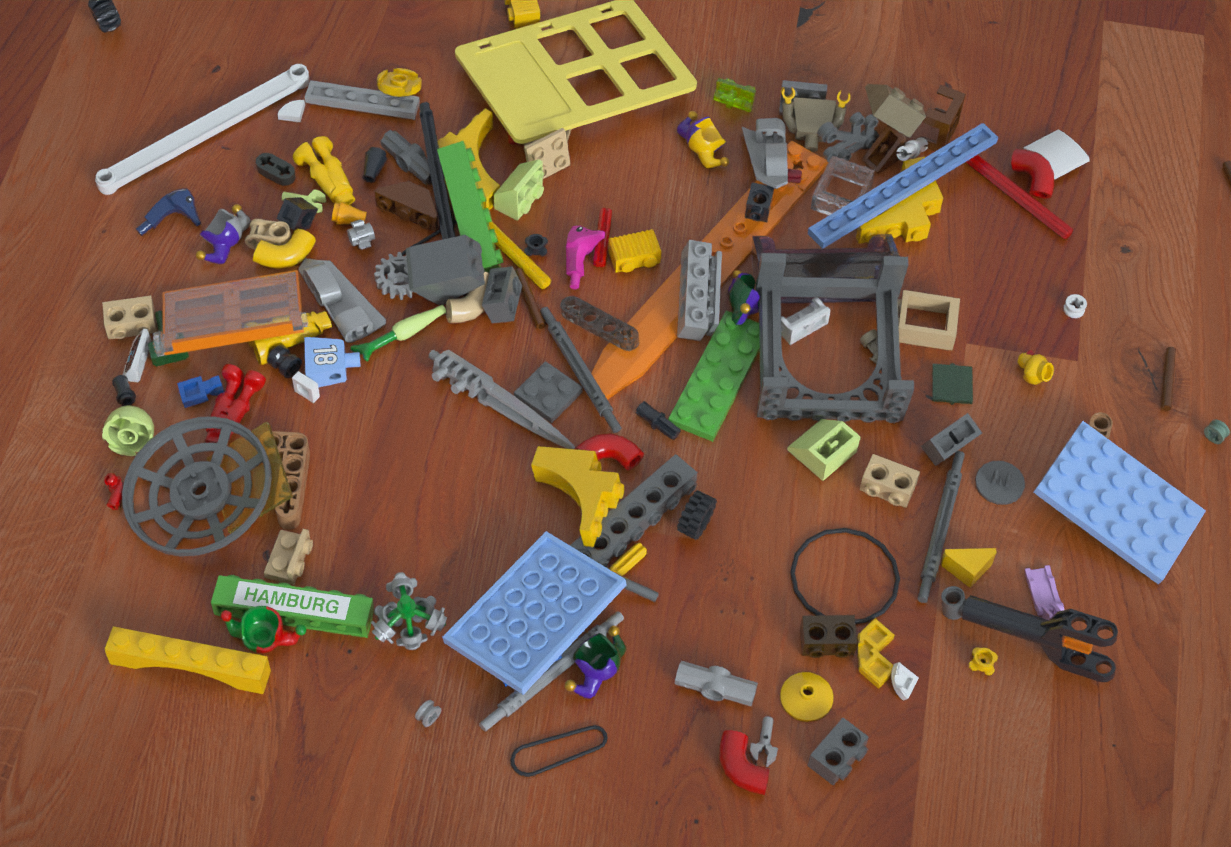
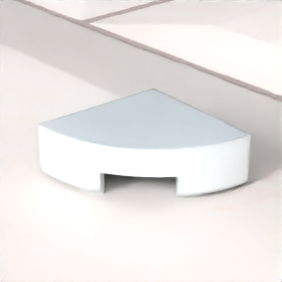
M296 100L285 104L278 112V120L301 122L305 101Z
M900 662L893 665L891 679L894 690L902 700H906L909 698L919 678Z

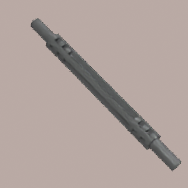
M543 307L540 312L549 326L548 331L594 404V407L599 415L605 418L613 433L619 432L622 427L612 412L611 404L561 323L556 321L548 307Z
M962 451L955 452L951 470L947 472L928 552L920 576L922 583L917 600L922 603L928 601L932 582H935L937 577L936 574L938 573L950 519L962 478L961 468L965 457Z

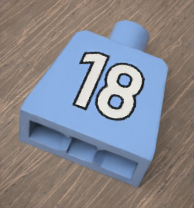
M304 337L305 373L308 378L318 383V387L345 382L347 380L346 368L361 367L360 352L346 353L343 340Z

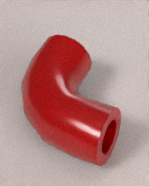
M1015 149L1011 159L1012 170L1015 172H1026L1031 175L1029 194L1043 199L1051 198L1054 189V171L1050 162L1040 153L1026 149Z
M612 433L595 435L584 440L574 448L575 450L595 451L598 461L603 458L615 459L626 470L635 468L644 457V452L635 443L624 436Z
M733 730L723 731L719 746V761L725 775L737 787L751 793L765 795L770 768L754 765L747 759L746 749L749 739L747 735Z

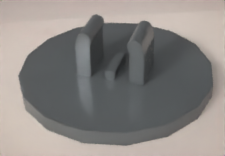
M991 461L984 464L978 470L975 478L979 494L987 501L997 505H1007L1016 502L1022 496L1025 488V480L1020 470L1013 464L1004 461Z

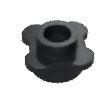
M532 234L525 238L527 247L524 249V253L527 256H545L547 254L546 244L548 239L540 234Z

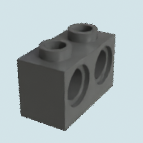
M513 266L490 269L482 306L491 323L511 322L515 319L522 284Z
M967 413L921 445V447L936 466L981 435L982 432Z
M842 718L811 753L808 767L832 785L839 778L843 781L852 770L851 764L855 760L861 761L867 753L868 748L866 745L869 736L845 718ZM843 741H850L854 746H846L843 744ZM826 760H835L838 765H829Z

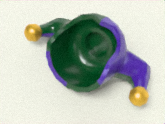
M739 270L733 272V281L728 288L729 303L733 308L732 321L736 325H742L749 315L759 312L760 298L758 292L754 290L756 282L753 275L742 273Z
M611 626L608 630L609 635L612 636L613 644L603 634L598 633L588 638L577 648L573 655V660L583 672L585 679L583 685H577L574 680H567L564 685L567 691H574L584 698L591 699L597 693L602 681L612 678L617 673L621 664V657L626 652V645L619 635L620 629L617 626Z

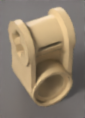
M253 219L250 222L251 230L245 239V243L249 248L256 250L259 244L257 242L261 240L274 245H284L292 236L290 228L285 222Z

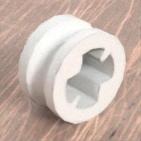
M1077 294L1068 296L1064 305L1065 314L1071 318L1083 316L1087 307L1086 299Z

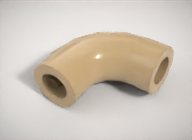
M484 272V285L468 292L464 298L447 300L446 317L449 323L473 320L485 311L482 302L489 277L488 272Z

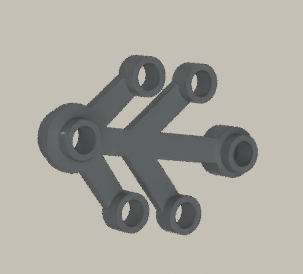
M857 112L849 120L851 132L837 130L832 122L824 123L817 131V135L822 141L832 143L835 140H842V142L827 148L823 152V157L827 162H832L837 158L841 164H844L851 159V154L861 148L870 149L879 137V133L874 130L879 122L873 114L864 118L860 112ZM864 124L865 130L861 132V125Z

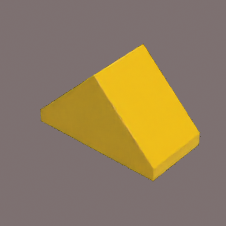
M996 548L945 549L941 565L971 588L992 566L997 553Z

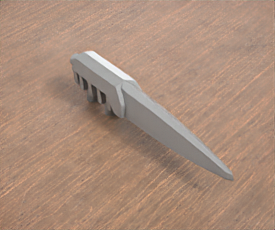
M435 350L430 352L429 358L434 361L432 371L434 372L432 373L434 381L438 382L449 377V384L452 385L451 390L453 393L458 394L460 391L464 392L468 389L469 397L474 398L477 395L478 402L492 407L528 430L567 449L575 448L574 444L518 398L494 383L492 377L450 350H446L441 354Z

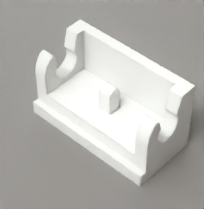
M813 298V302L808 307L786 319L781 316V335L789 345L828 324L831 310L819 298Z

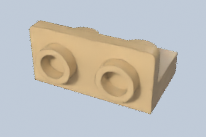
M303 529L301 534L280 530L264 571L265 578L292 585L295 584L297 577H301L303 574L304 558L312 550L313 540L310 539L309 530Z

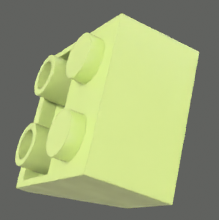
M537 159L519 164L494 194V208L517 221L523 214H527L531 204L535 199H539L544 191L543 161Z
M821 419L788 446L787 450L824 481L857 453L860 436L843 421Z

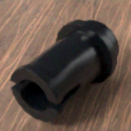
M118 375L112 380L117 393L116 400L122 406H131L135 402L136 394L131 390L127 376Z

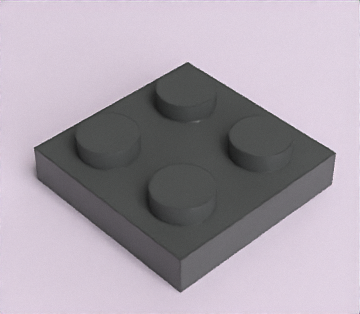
M545 361L514 392V396L552 424L583 393V387Z

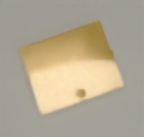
M268 422L251 431L263 445L271 464L272 480L270 493L259 517H262L265 513L293 497L270 423ZM243 437L227 445L237 451L246 462L258 454L256 448ZM213 454L206 458L208 462H211ZM225 454L220 464V467L226 474L240 467L234 459ZM263 462L250 471L252 476L250 498H261L265 484ZM244 476L231 483V495L243 496ZM225 505L222 509L224 520L236 510L237 506ZM244 508L239 517L227 527L228 533L232 534L253 513L254 509Z

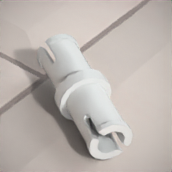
M922 137L916 140H909L904 146L897 149V152H900L897 153V157L902 161L916 158L928 148V146H925L928 145L927 140Z

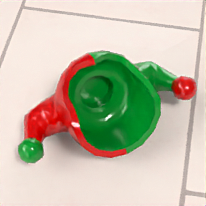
M256 606L249 609L243 615L241 622L232 619V613L228 610H224L221 613V619L225 621L229 634L235 638L242 639L244 646L255 653H268L277 646H293L298 642L300 636L305 635L307 631L306 627L302 624L297 625L295 631L285 630L280 614L268 606Z

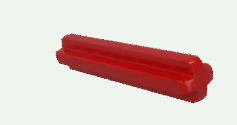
M603 207L599 212L597 230L604 231L605 238L595 246L593 265L595 267L603 268L606 265L612 210L610 208L606 209Z

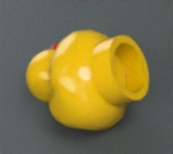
M1032 350L1019 355L1017 362L1021 368H1024L1023 379L1027 383L1037 385L1042 381L1047 382L1052 378L1054 367L1043 355H1034Z

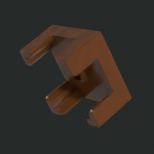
M940 85L937 94L952 99V103L947 111L935 108V110L928 108L925 113L926 118L923 120L924 124L939 129L937 141L920 136V138L922 137L927 140L928 145H925L928 146L927 149L933 151L944 147L951 140L959 124L966 96L962 92Z

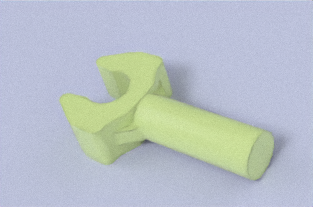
M313 190L308 196L289 192L282 193V201L285 198L302 197L318 208L317 213L322 212L323 207L322 204L314 202H326L325 194L319 190Z

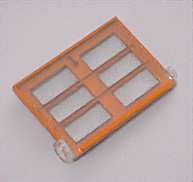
M298 270L163 292V334L162 331L153 333L157 356L303 333L304 327H309L306 312L302 313Z

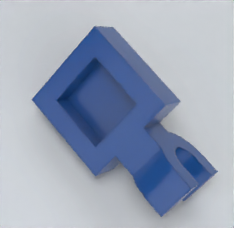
M219 375L207 381H203L201 376L177 383L185 408L209 401L208 394L217 396L224 392Z

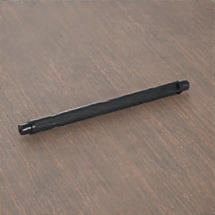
M423 102L420 104L419 115L443 240L456 237L454 233L445 177L437 151L439 144L433 111L430 109L428 102Z

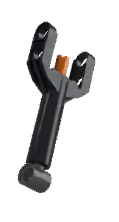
M956 586L947 587L942 592V612L948 619L956 620L962 617L963 620L1040 644L1048 658L1062 670L1099 682H1109L1115 676L1116 666L1113 660L1106 655L1092 651L1093 645L1107 647L1115 644L1117 641L1118 629L1111 621L1074 609L1058 611L1047 620L972 595L965 599L964 591ZM1076 621H1082L1087 627L1079 631L1075 630L1072 624ZM1106 629L1111 631L1113 636L1103 639L1099 637L1098 632ZM1074 656H1081L1085 659V663L1075 665L1071 662V659ZM1100 664H1106L1111 670L1103 674L1098 672L1096 667Z

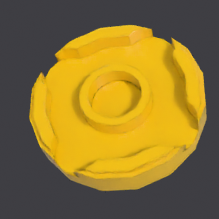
M403 68L393 69V72L389 73L388 70H384L377 77L378 89L391 96L414 95L420 91L422 79L421 77L418 78L416 72Z

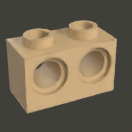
M151 296L102 302L104 326L108 339L138 336L143 329H147L149 334L157 333L155 308Z
M873 454L863 475L860 490L869 496L879 497L893 505L907 508L917 485L920 471Z

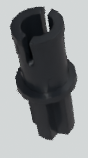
M643 401L637 407L635 413L646 420L653 430L657 428L672 440L678 437L681 432L680 428L666 419L665 413L658 412L646 401Z

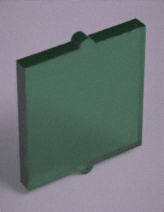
M954 363L950 365L933 364L932 401L949 402L951 405L955 403L972 404V367L958 366Z

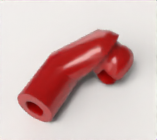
M108 473L104 477V483L107 485L111 496L106 505L112 510H118L122 503L124 482L120 476Z

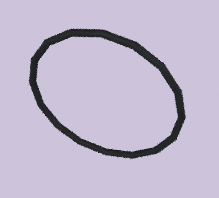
M849 528L823 530L806 539L794 554L790 570L794 592L806 609L817 616L824 615L810 606L798 590L795 570L799 555L809 543L824 535L849 533L865 537L879 546L891 561L895 575L892 596L884 607L866 618L855 619V624L867 623L887 611L897 597L900 576L895 558L883 543L866 532Z

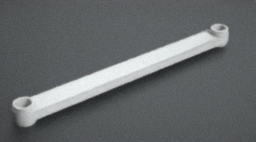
M302 64L291 66L286 72L108 169L98 171L95 180L98 190L105 195L113 194L118 188L292 92L307 87L309 84V72L306 66Z

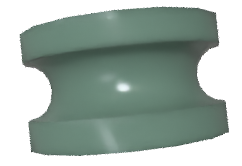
M1215 419L1204 429V434L1209 441L1221 444L1229 436L1230 430L1224 422Z

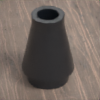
M370 147L365 152L363 180L370 183L376 181L378 174L387 161L384 150L378 147Z

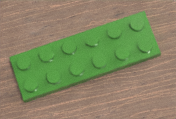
M725 311L668 418L670 422L682 430L712 442L714 441L760 352L758 322L747 318L742 325H736L732 321V312Z

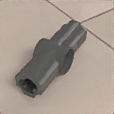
M389 130L381 139V146L395 157L398 166L404 172H412L425 185L429 184L431 186L432 180L428 159L422 148L416 143L411 145L396 131Z

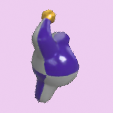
M235 204L232 207V212L237 214V217L224 209H219L207 229L200 233L201 237L213 245L214 253L206 254L200 250L196 253L198 260H207L216 264H224L226 262L230 248L238 243L242 232L250 225V218L242 211V207L239 204Z

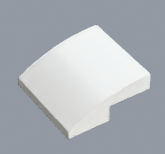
M1059 129L1024 147L1026 150L1040 153L1050 162L1054 171V180L1089 162V157L1072 138Z

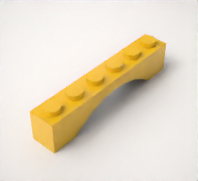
M114 626L105 647V653L109 663L112 665L133 669L143 667L182 669L214 678L239 690L264 694L271 672L267 656Z

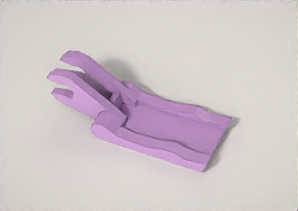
M1050 565L1034 570L1026 568L1025 577L1038 616L1049 620L1056 612L1064 610Z

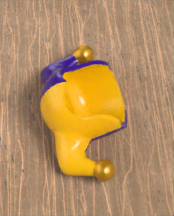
M690 111L688 117L678 125L677 133L686 139L688 146L693 152L697 153L704 167L713 168L720 165L726 167L729 164L727 157H722L721 159L713 157L714 152L726 144L725 139L721 137L710 117H704L691 124L692 121L697 119V113Z

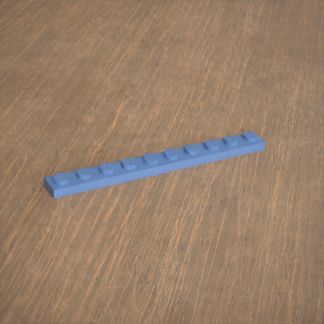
M984 123L978 125L809 227L808 235L822 249L996 144L998 136Z

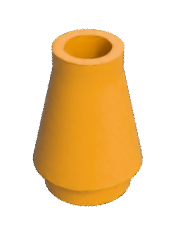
M341 202V204L335 203L331 221H335L337 224H351V222L363 220L365 224L367 212L344 202Z

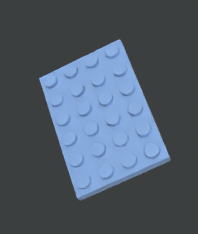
M1084 421L1077 427L1033 492L1157 584L1163 581L1206 512L1194 501Z
M546 531L442 638L445 644L524 695L625 588L626 580Z

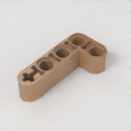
M270 431L261 437L260 442L267 452L270 463L282 464L275 504L277 520L283 529H294L300 524L310 461L308 439L304 434L298 432Z

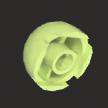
M122 406L111 412L104 423L102 437L109 443L108 447L112 451L120 455L136 456L135 452H139L154 437V424L145 410L136 406Z

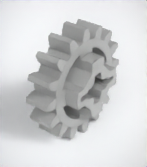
M398 252L397 257L389 254L388 260L382 258L381 265H376V272L374 273L377 289L382 288L383 295L389 292L391 299L395 295H399L400 300H403L406 294L409 298H412L413 291L409 287L406 256H402L401 252Z

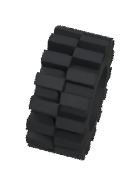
M699 490L695 491L681 513L682 516L679 518L677 531L695 540L699 539L703 530L705 531L711 516H713L717 500Z

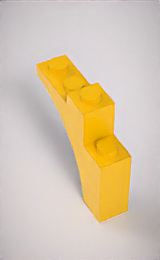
M485 108L479 115L474 116L471 123L466 128H462L457 136L449 132L444 138L438 140L439 148L464 141L467 148H472L475 156V161L472 162L473 168L477 167L481 181L477 183L479 188H483L487 200L483 202L484 208L490 210L494 206V194L500 188V185L488 175L479 159L480 146L488 132L493 128L492 112Z
M925 157L903 161L901 172ZM936 180L892 206L881 215L859 226L856 234L858 243H872L877 240L896 238L903 235L905 242L920 241L927 238L931 225L927 215L940 213L943 196Z
M538 446L531 464L536 482L555 486L566 492L576 501L582 511L579 530L583 545L594 547L596 538L601 535L602 519L607 516L608 508L616 509L619 499L623 498L624 484L620 482L619 474L601 471V463L598 462L595 451Z

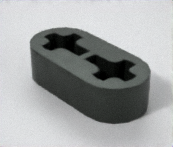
M270 153L260 154L256 158L257 171L262 176L282 186L291 185L295 181V169L290 163Z

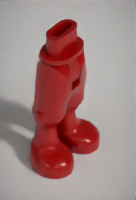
M225 364L221 374L227 384L226 390L215 399V406L210 417L226 418L240 423L245 414L250 410V398L255 392L260 391L264 387L266 378L253 370L247 371L244 376L242 370L237 366ZM244 383L240 396L235 399L237 391ZM206 428L208 434L204 441L206 443H217L221 429Z

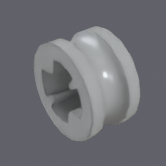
M428 700L418 709L415 718L418 721L422 720V725L428 727L436 721L442 710L439 706L434 707L432 700Z

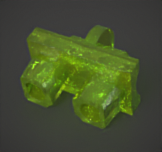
M718 78L713 100L726 104L728 109L736 107L751 112L756 90L755 87L736 84L734 80L728 78L725 80Z

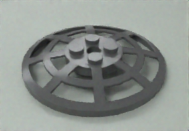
M197 417L169 426L143 446L135 456L126 474L122 491V503L125 517L131 529L148 546L169 555L197 556L225 547L250 528L266 504L272 480L271 464L267 452L259 439L249 429L240 423L226 418ZM198 429H221L217 443H200L188 447L182 435ZM231 432L239 434L248 440L256 448L258 454L246 462L237 451L227 446ZM173 439L178 452L166 460L157 473L143 468L155 451ZM199 452H214L211 462H195L192 454ZM224 454L234 459L240 467L226 474L220 467ZM183 460L185 467L174 479L165 476L176 463ZM263 462L265 484L261 498H250L252 489L250 471ZM244 476L243 496L231 495V483ZM139 477L152 482L149 492L150 509L135 514L133 495L135 484ZM160 486L169 488L171 502L158 506ZM206 486L204 493L195 495L197 488ZM226 504L237 506L236 510L225 521L219 522L217 513ZM244 508L254 509L253 513L237 530L225 537L223 529L232 524L243 512ZM177 510L184 518L179 527L174 528L162 516ZM155 519L163 530L173 536L165 546L160 545L142 530L139 523ZM194 520H208L210 529L198 532L188 531ZM213 535L215 543L205 547L176 549L183 538L199 539Z

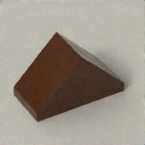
M887 125L862 160L876 173H881L900 160L897 157V153H900L897 152V149L905 145L906 137L901 132Z

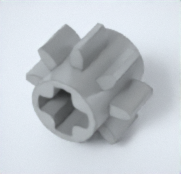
M363 220L351 222L352 228L347 230L351 245H358V248L361 250L371 247L370 241L375 239L371 224H364Z

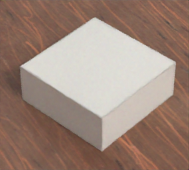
M299 371L292 377L296 393L312 403L320 397L317 382Z

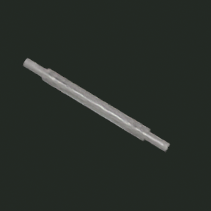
M617 611L600 626L596 625L568 647L561 654L562 658L555 661L524 695L515 690L497 705L498 708L479 723L481 729L486 732L504 716L509 717L575 663L573 655L584 641L598 633L607 637L606 634L609 628L618 625L624 620L623 615Z

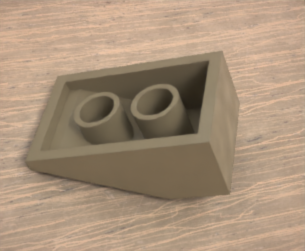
M867 84L865 86L873 116L910 138L926 118L922 103L916 99L910 100L905 97L904 92L896 87L892 89L888 85Z

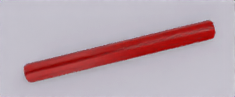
M976 155L966 161L967 164L1063 239H1067L1072 234L1073 228L981 156Z

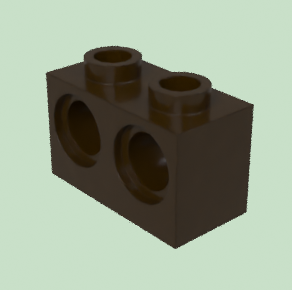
M855 615L802 616L800 624L802 656L820 658L824 655H835L839 658H845L854 655L857 646ZM810 636H818L820 640H814ZM836 636H844L846 640H840Z

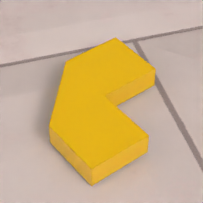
M875 618L858 634L857 651L859 672L879 689L891 677L893 664L879 652L894 639V634Z

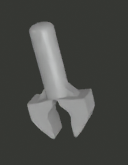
M769 716L763 718L760 741L757 744L751 743L749 752L751 760L757 765L758 754L764 749L767 754L766 767L776 760L778 750L777 747H772L770 744L774 720Z

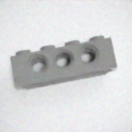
M689 240L681 252L678 338L700 341L705 333L707 336H711L719 325L722 251H717L714 256H711L712 243Z

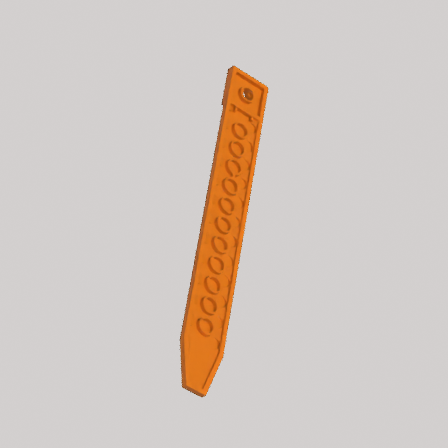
M791 140L787 145L788 169L801 170L802 180L799 184L788 183L777 189L774 188L768 222L745 218L749 188L701 241L712 243L711 256H714L717 251H722L720 288L829 166V162L826 159ZM795 165H798V166H801L803 169H801V168L794 169V166H795ZM758 180L755 182L757 184L766 185ZM681 264L603 349L591 374L607 400L642 377L677 338Z

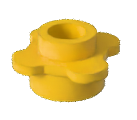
M974 648L972 651L973 659L969 662V668L972 671L979 670L986 675H992L995 671L993 667L994 662L998 659L997 654L988 648Z

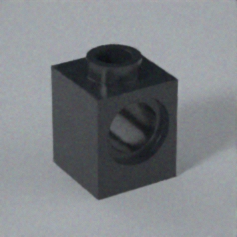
M751 183L746 203V219L768 222L773 201V187Z
M302 197L285 198L276 219L287 223L293 230L310 229L318 208Z

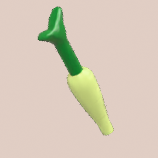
M440 305L434 309L405 318L395 323L392 331L369 343L351 346V351L354 353L360 352L364 360L369 361L373 351L394 340L402 341L410 338L436 318L445 314L446 309L443 305Z

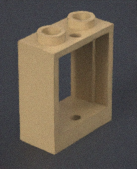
M903 290L902 298L898 299L899 342L952 351L957 333L960 299ZM907 308L947 314L945 330L905 324Z

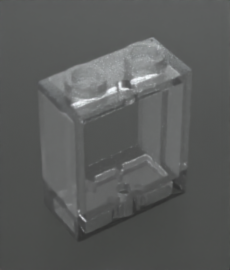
M832 156L813 193L810 209L831 215L852 202V200L826 192L833 176L863 186L857 197L859 198L870 191L875 170Z

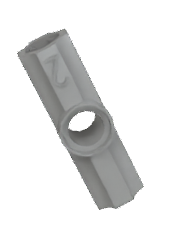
M681 661L675 678L676 685L700 691L704 697L710 700L722 701L723 699H728L748 706H752L758 685L757 682L731 675L723 667L711 666L708 669Z

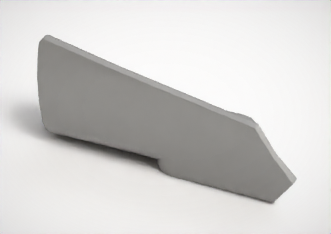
M778 118L757 119L756 132L742 127L756 180L776 189L788 184L787 143L784 122Z
M304 259L298 269L299 273L318 304L325 306L346 342L351 343L362 339L386 324V319L331 261Z

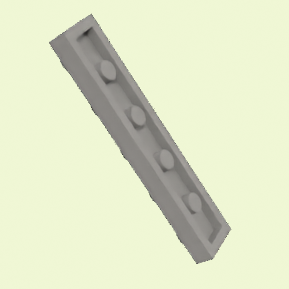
M311 80L305 95V103L414 120L420 104L419 97L391 96L377 90Z

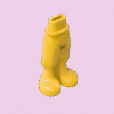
M321 136L313 139L312 147L308 142L300 145L293 154V160L296 165L305 166L308 164L310 166L311 178L315 179L333 203L341 204V202H344L348 205L352 204L355 201L352 195L353 189L341 167L342 163L336 157L331 156L330 152L333 149V143L330 139ZM314 152L316 153L317 156H319V157L322 158L324 164H321V163L317 160V158H316Z
M314 311L311 314L302 313L303 333L249 341V345L254 347V353L259 365L267 364L269 353L279 345L292 347L305 342L304 337L314 338L319 334H323V330L331 328L332 324L325 311L318 314ZM290 316L277 318L272 323L290 321ZM250 324V325L245 326V328L254 327V326H260V325Z

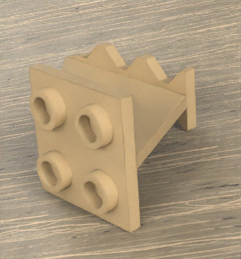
M561 128L541 139L524 144L527 162L537 159L543 161V179L570 166L567 142L571 129L565 131L564 128Z

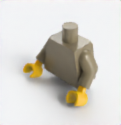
M783 87L781 95L785 99L782 103L785 124L790 132L795 133L796 140L805 141L806 149L812 152L818 151V142H823L817 135L818 129L826 122H832L837 130L840 128L847 109L845 104L851 98L850 92L847 100H841L840 90L837 94L839 104L836 105L835 100L795 98L793 87H791V95L785 96V89Z

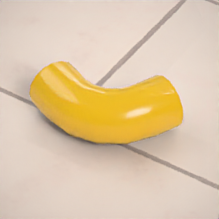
M296 229L291 239L284 245H274L261 240L254 252L253 262L275 269L292 267L305 259L314 246L316 239L309 232Z

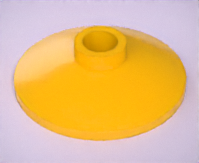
M801 672L790 676L784 682L781 688L780 700L783 708L790 716L800 721L812 722L828 714L833 704V691L829 683L821 676L810 672ZM803 691H811L812 695H805Z

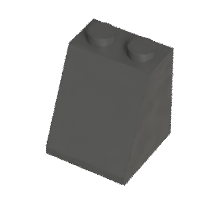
M466 235L408 247L406 249L410 290L440 306L446 304L448 299H456L484 285V267L480 243Z

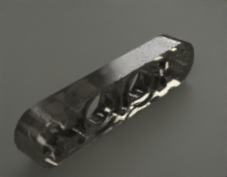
M568 296L561 301V314L565 319L623 350L631 351L638 347L640 342L637 329L578 297ZM588 315L596 316V319L593 321L584 320ZM607 325H613L616 327L613 331L610 332L603 330V328Z

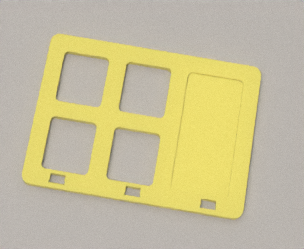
M633 0L611 1L460 45L455 49L456 59L511 138L519 144L541 139L561 128L567 131L689 93L697 87V80ZM607 9H611V11L606 13L601 12ZM625 15L644 40L616 49H609L590 24L614 16ZM551 26V29L544 31L541 30L543 28ZM573 30L592 56L557 65L538 39L563 31ZM490 44V47L480 49L481 46ZM651 53L656 54L675 80L644 90L639 89L620 63ZM602 69L623 96L587 106L567 79Z

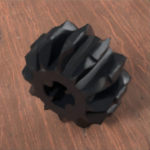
M89 0L88 7L102 32H111L121 26L120 15L112 0Z

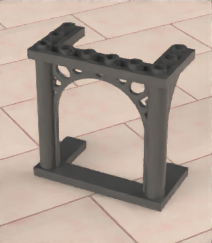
M761 253L755 290L760 297V396L757 405V417H763L766 420L788 418L793 421L802 418H809L815 421L837 419L843 422L850 420H862L863 422L886 420L889 423L903 421L914 392V380H902L900 367L898 297L907 272L908 257L884 256L877 279L783 277L786 254ZM781 297L876 299L878 359L875 370L869 379L856 389L839 394L820 393L799 383L788 371L782 356ZM880 380L879 387L873 384V382ZM796 388L799 391V395L795 399H786L788 389ZM871 390L875 392L878 396V401H868L864 397L863 391ZM803 396H810L812 399H802V398H803ZM858 397L859 400H850V398Z

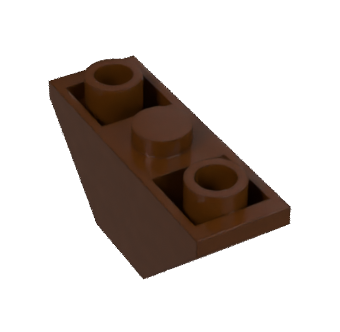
M407 181L375 190L376 206L381 210L389 211L398 215L403 220H409L418 224L424 229L434 232L438 230L437 213L428 189Z

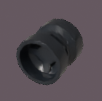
M284 345L275 347L267 359L268 364L274 369L278 368L279 373L285 378L294 376L302 365V360L295 354H290V350Z

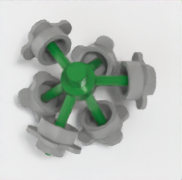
M399 572L395 575L392 582L386 584V590L392 592L394 597L400 600L397 604L389 602L383 607L379 605L374 609V613L378 616L379 621L377 623L371 622L375 628L372 633L375 635V639L382 642L387 639L393 644L394 641L391 638L396 634V631L392 626L398 627L402 624L403 619H406L407 628L400 632L401 638L396 640L397 646H405L408 650H415L420 647L422 642L427 641L428 637L426 634L421 633L420 628L412 626L411 618L417 623L427 620L425 628L432 630L430 635L434 636L436 630L441 631L446 626L445 608L442 607L440 611L435 609L436 598L433 596L411 599L410 596L413 593V588L417 586V580L405 576L403 572Z

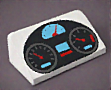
M143 329L134 339L123 371V375L127 376L130 382L140 381L149 353L148 343L151 342L147 329Z

